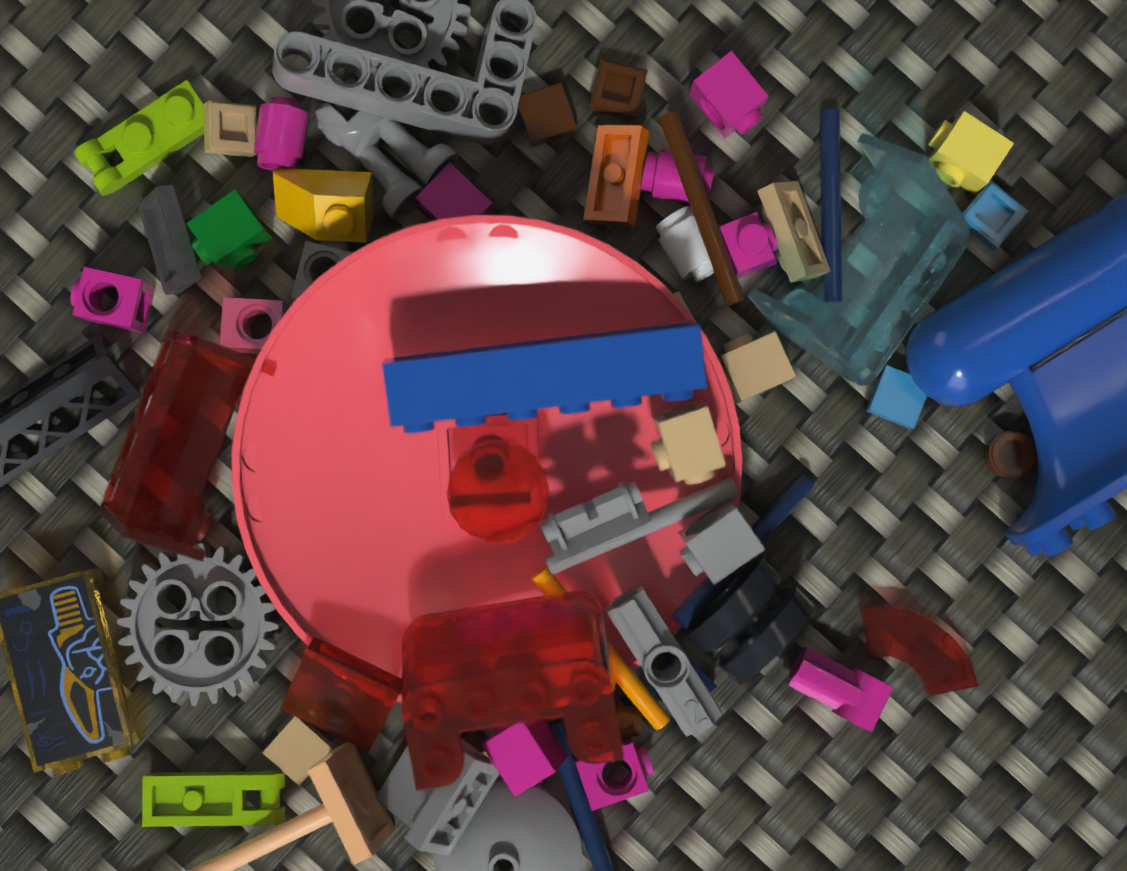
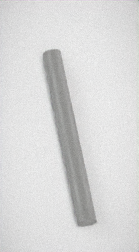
M730 477L648 512L653 522L650 526L563 564H557L553 553L544 556L551 574H556L739 496L733 479Z

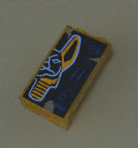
M102 568L83 570L0 593V641L34 773L52 768L54 776L67 774L84 768L83 759L97 755L101 756L102 763L114 761L131 755V746L145 739L143 729L134 730L98 590L107 587Z

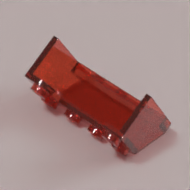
M585 591L564 592L425 614L416 617L410 622L402 637V717L416 791L445 787L459 778L465 762L460 732L557 717L564 718L568 746L579 760L589 764L624 760V729L605 616L600 601L594 595Z

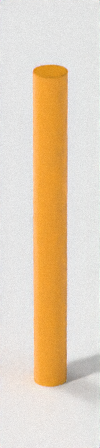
M548 567L540 568L533 574L531 580L655 730L663 728L671 719L668 713L558 579L551 574Z

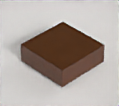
M601 59L589 110L636 121L648 70Z
M562 83L520 96L518 109L531 147L577 132V126Z

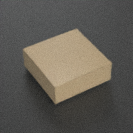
M208 100L203 104L204 153L244 157L256 155L253 152L257 130L256 106Z
M298 713L263 751V754L300 786L309 776L307 770L326 756L335 745Z

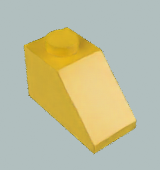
M274 168L273 182L277 218L317 241L366 243L374 218L372 172Z

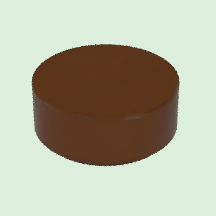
M1008 430L995 434L988 441L984 451L985 462L989 470L994 475L1003 479H1018L1028 475L1034 469L1038 460L1035 442L1029 435L1018 430Z

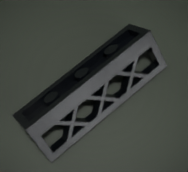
M101 333L0 398V488L142 396L139 387L116 362L112 345ZM108 375H111L123 389L109 399L90 397L92 386ZM59 407L80 408L78 419L68 426L49 424L50 413ZM16 435H38L37 446L28 452L7 451L8 441Z

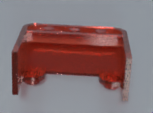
M171 330L166 335L101 502L100 514L122 537L203 562L206 551L195 542L196 540L201 541L205 537L209 528L211 514L205 512L206 504L201 497L236 406H240L244 387L256 358L198 336ZM264 362L260 372L274 376L277 367Z

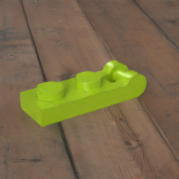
M186 80L99 138L91 139L81 144L75 150L74 155L81 166L89 168L94 175L92 182L102 196L112 194L203 135L204 103L193 86ZM118 151L124 161L115 167H111L106 158Z
M282 770L147 773L142 776V827L266 826L282 824L285 822V806L280 805V789L285 787V773ZM247 790H260V806L247 807Z

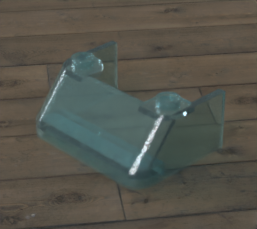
M862 133L857 142L875 169L870 177L862 183L858 194L860 211L867 222L842 256V302H825L824 283L815 296L803 289H795L778 301L754 288L747 296L782 335L842 377L860 386L871 383L879 375L964 253L970 235L968 223L927 156Z

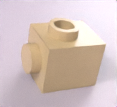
M776 331L753 341L750 333L738 337L723 345L726 354L718 358L735 404L741 403L796 377Z
M694 401L651 416L658 436V440L650 442L657 466L660 471L668 469L676 482L684 480L687 485L701 483L714 477L715 469L726 466L709 408L702 401Z

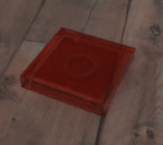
M313 637L280 709L369 752L406 681L317 637Z

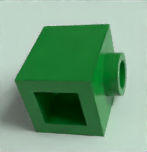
M235 189L186 223L196 236L190 242L201 260L207 266L214 262L225 271H228L230 268L239 270L247 266L258 256L256 250L273 239L246 199Z

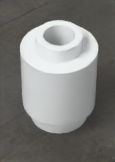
M689 206L672 213L656 226L657 231L661 235L658 241L682 280L693 277L697 283L714 273Z

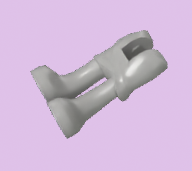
M351 77L344 84L350 85L356 83L357 80ZM324 102L315 111L318 128L322 130L326 138L337 146H342L358 164H362L369 172H372V176L385 191L382 207L392 220L397 221L404 218L419 207L415 197L423 188L415 180L399 170L379 150L377 146L381 138L412 169L425 186L449 162L454 167L458 162L459 155L450 146L438 144L429 149L407 132L399 121L359 111L347 122L346 118L328 102Z

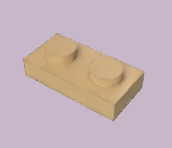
M776 182L757 190L762 202L763 218L765 222L769 223L774 232L779 249V263L788 274L790 283L817 278L830 272V267L799 182Z

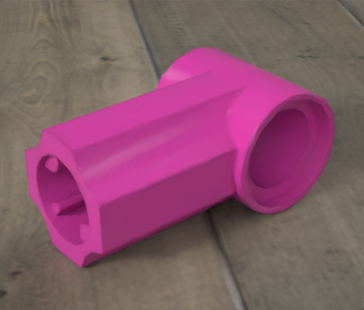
M806 646L796 656L786 684L793 687L794 690L833 708V713L869 732L873 731L894 687L855 667L850 670Z

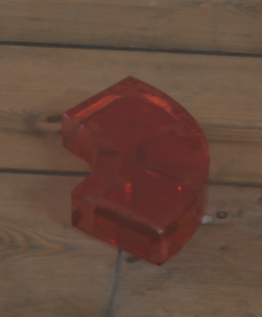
M886 605L859 607L868 655L872 657H893L905 662L919 676L926 694L932 696L979 687L973 667L964 650L949 633L923 615L899 607Z

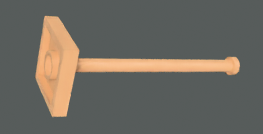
M350 740L334 748L307 770L323 804L187 871H233L333 822L353 865L372 857L395 827L385 807L376 800L378 792L353 741Z

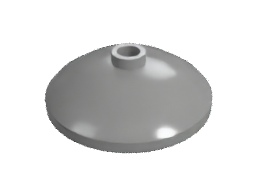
M497 778L449 856L434 853V863L436 871H503L497 867L496 861L507 859L513 864V868L508 871H580L583 854L582 839L572 813L554 793L539 784H535L514 797L503 778Z

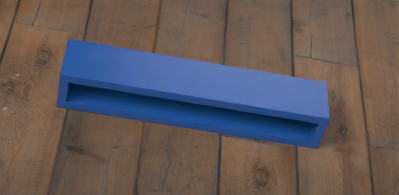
M693 321L385 358L382 363L390 427L403 426L404 433L431 431L435 429L434 422L455 419L457 427L481 425L487 423L486 415L507 413L508 420L532 419L539 416L538 409L559 407L560 414L582 413L590 410L591 402L610 400L611 407L614 408L631 407L642 404L641 396L662 394L663 401L687 400L693 398V390L707 388L701 325Z

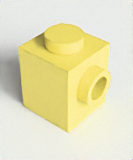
M964 111L952 124L944 120L928 143L929 146L934 148V151L926 164L935 169V176L945 184L952 187L961 186L970 193L975 194L989 183L1014 143Z

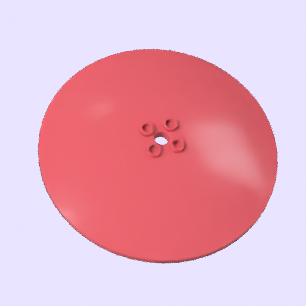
M471 215L444 218L405 228L377 239L348 255L321 275L304 291L274 327L256 358L241 398L232 446V490L236 518L245 550L260 584L276 610L295 634L320 658L349 679L367 689L408 706L435 713L465 717H501L508 711L516 708L521 715L534 706L537 707L539 712L564 706L615 683V680L531 580L534 573L540 568L547 566L544 556L553 553L540 523L549 519L547 514L553 513V515H556L579 504L588 502L595 497L620 487L619 483L623 481L625 485L631 482L636 483L647 511L650 512L731 477L736 485L739 496L730 499V501L738 509L742 482L740 427L729 384L721 363L706 335L701 329L707 388L693 390V398L663 401L662 394L641 396L642 404L631 407L614 408L611 407L610 400L591 402L590 410L582 413L560 414L559 407L538 409L539 416L532 419L508 420L507 413L486 415L487 423L481 425L457 427L455 419L434 422L435 429L431 431L404 433L403 426L390 427L382 368L385 358L681 322H697L676 296L638 262L612 246L582 232L541 220L501 215ZM700 400L709 408L726 466L715 469V476L709 480L687 485L684 480L676 482L668 469L659 470L650 443L658 440L651 416ZM486 451L496 452L503 459L502 470L492 477L479 474L474 466L476 458ZM714 507L553 574L632 671L640 667V664L608 616L605 608L616 597L627 590L642 585L675 636L682 626L674 620L672 614L707 576L705 571L695 576L679 553L687 545L678 532Z

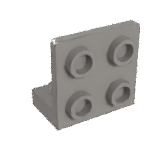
M426 716L378 792L376 800L410 827L404 839L416 849L449 856L500 773L489 757L435 717Z

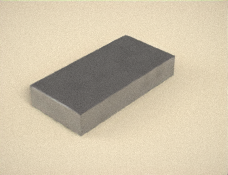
M157 186L138 203V209L163 292H165V295L182 293L201 279V275L174 186Z

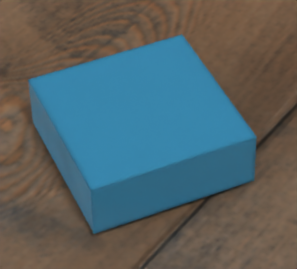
M990 180L956 221L991 250H995L1026 215L1028 210Z
M885 365L882 367L866 412L908 429H914L927 395L913 382L911 374Z

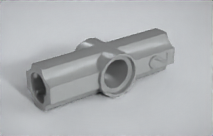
M641 585L637 588L629 589L616 597L605 608V611L644 670L647 681L656 689L684 735L687 737L692 734H700L713 726L715 721L722 715V711L688 659L681 643L669 629L644 587ZM662 652H671L676 655L674 664L668 669L657 670L651 666L654 657Z

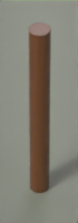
M670 112L661 116L659 121L725 304L730 306L745 300L678 112Z

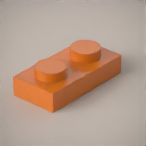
M598 125L584 221L591 225L635 227L650 132L643 126Z

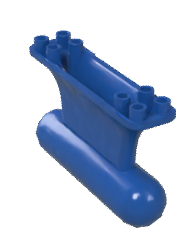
M1127 191L924 317L912 329L906 345V362L913 382L928 397L944 405L963 407L978 402L1007 383L1013 389L1025 412L1034 437L1038 458V479L1034 496L1028 508L1007 529L1005 534L1012 545H1024L1031 556L1044 553L1046 557H1051L1071 546L1074 541L1064 528L1067 525H1070L1072 530H1077L1084 526H1087L1089 530H1094L1114 519L1117 514L1108 500L1127 488Z

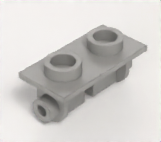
M624 481L620 482V487L595 497L588 502L579 504L556 515H553V513L547 514L549 519L542 521L540 526L547 542L550 544L558 565L653 524L635 482L625 485Z

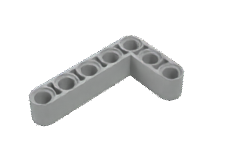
M500 0L497 2L485 27L473 81L303 32H290L278 39L274 47L272 73L276 82L290 92L478 144L491 145L504 137L516 117L535 32L537 14L534 6L528 0ZM510 18L519 25L521 31L516 33L506 30L502 26L500 19ZM292 54L300 55L308 61L309 66L303 70H293L286 66L283 59ZM500 63L509 70L511 78L502 79L495 76L491 71L490 64ZM340 68H347L357 75L358 81L350 85L343 84L334 77L333 72ZM387 82H396L405 89L407 95L402 98H393L385 93L382 85ZM436 95L447 97L452 102L454 110L442 112L436 109L432 104L431 97ZM487 108L495 111L499 115L501 124L489 125L485 123L479 114V110Z

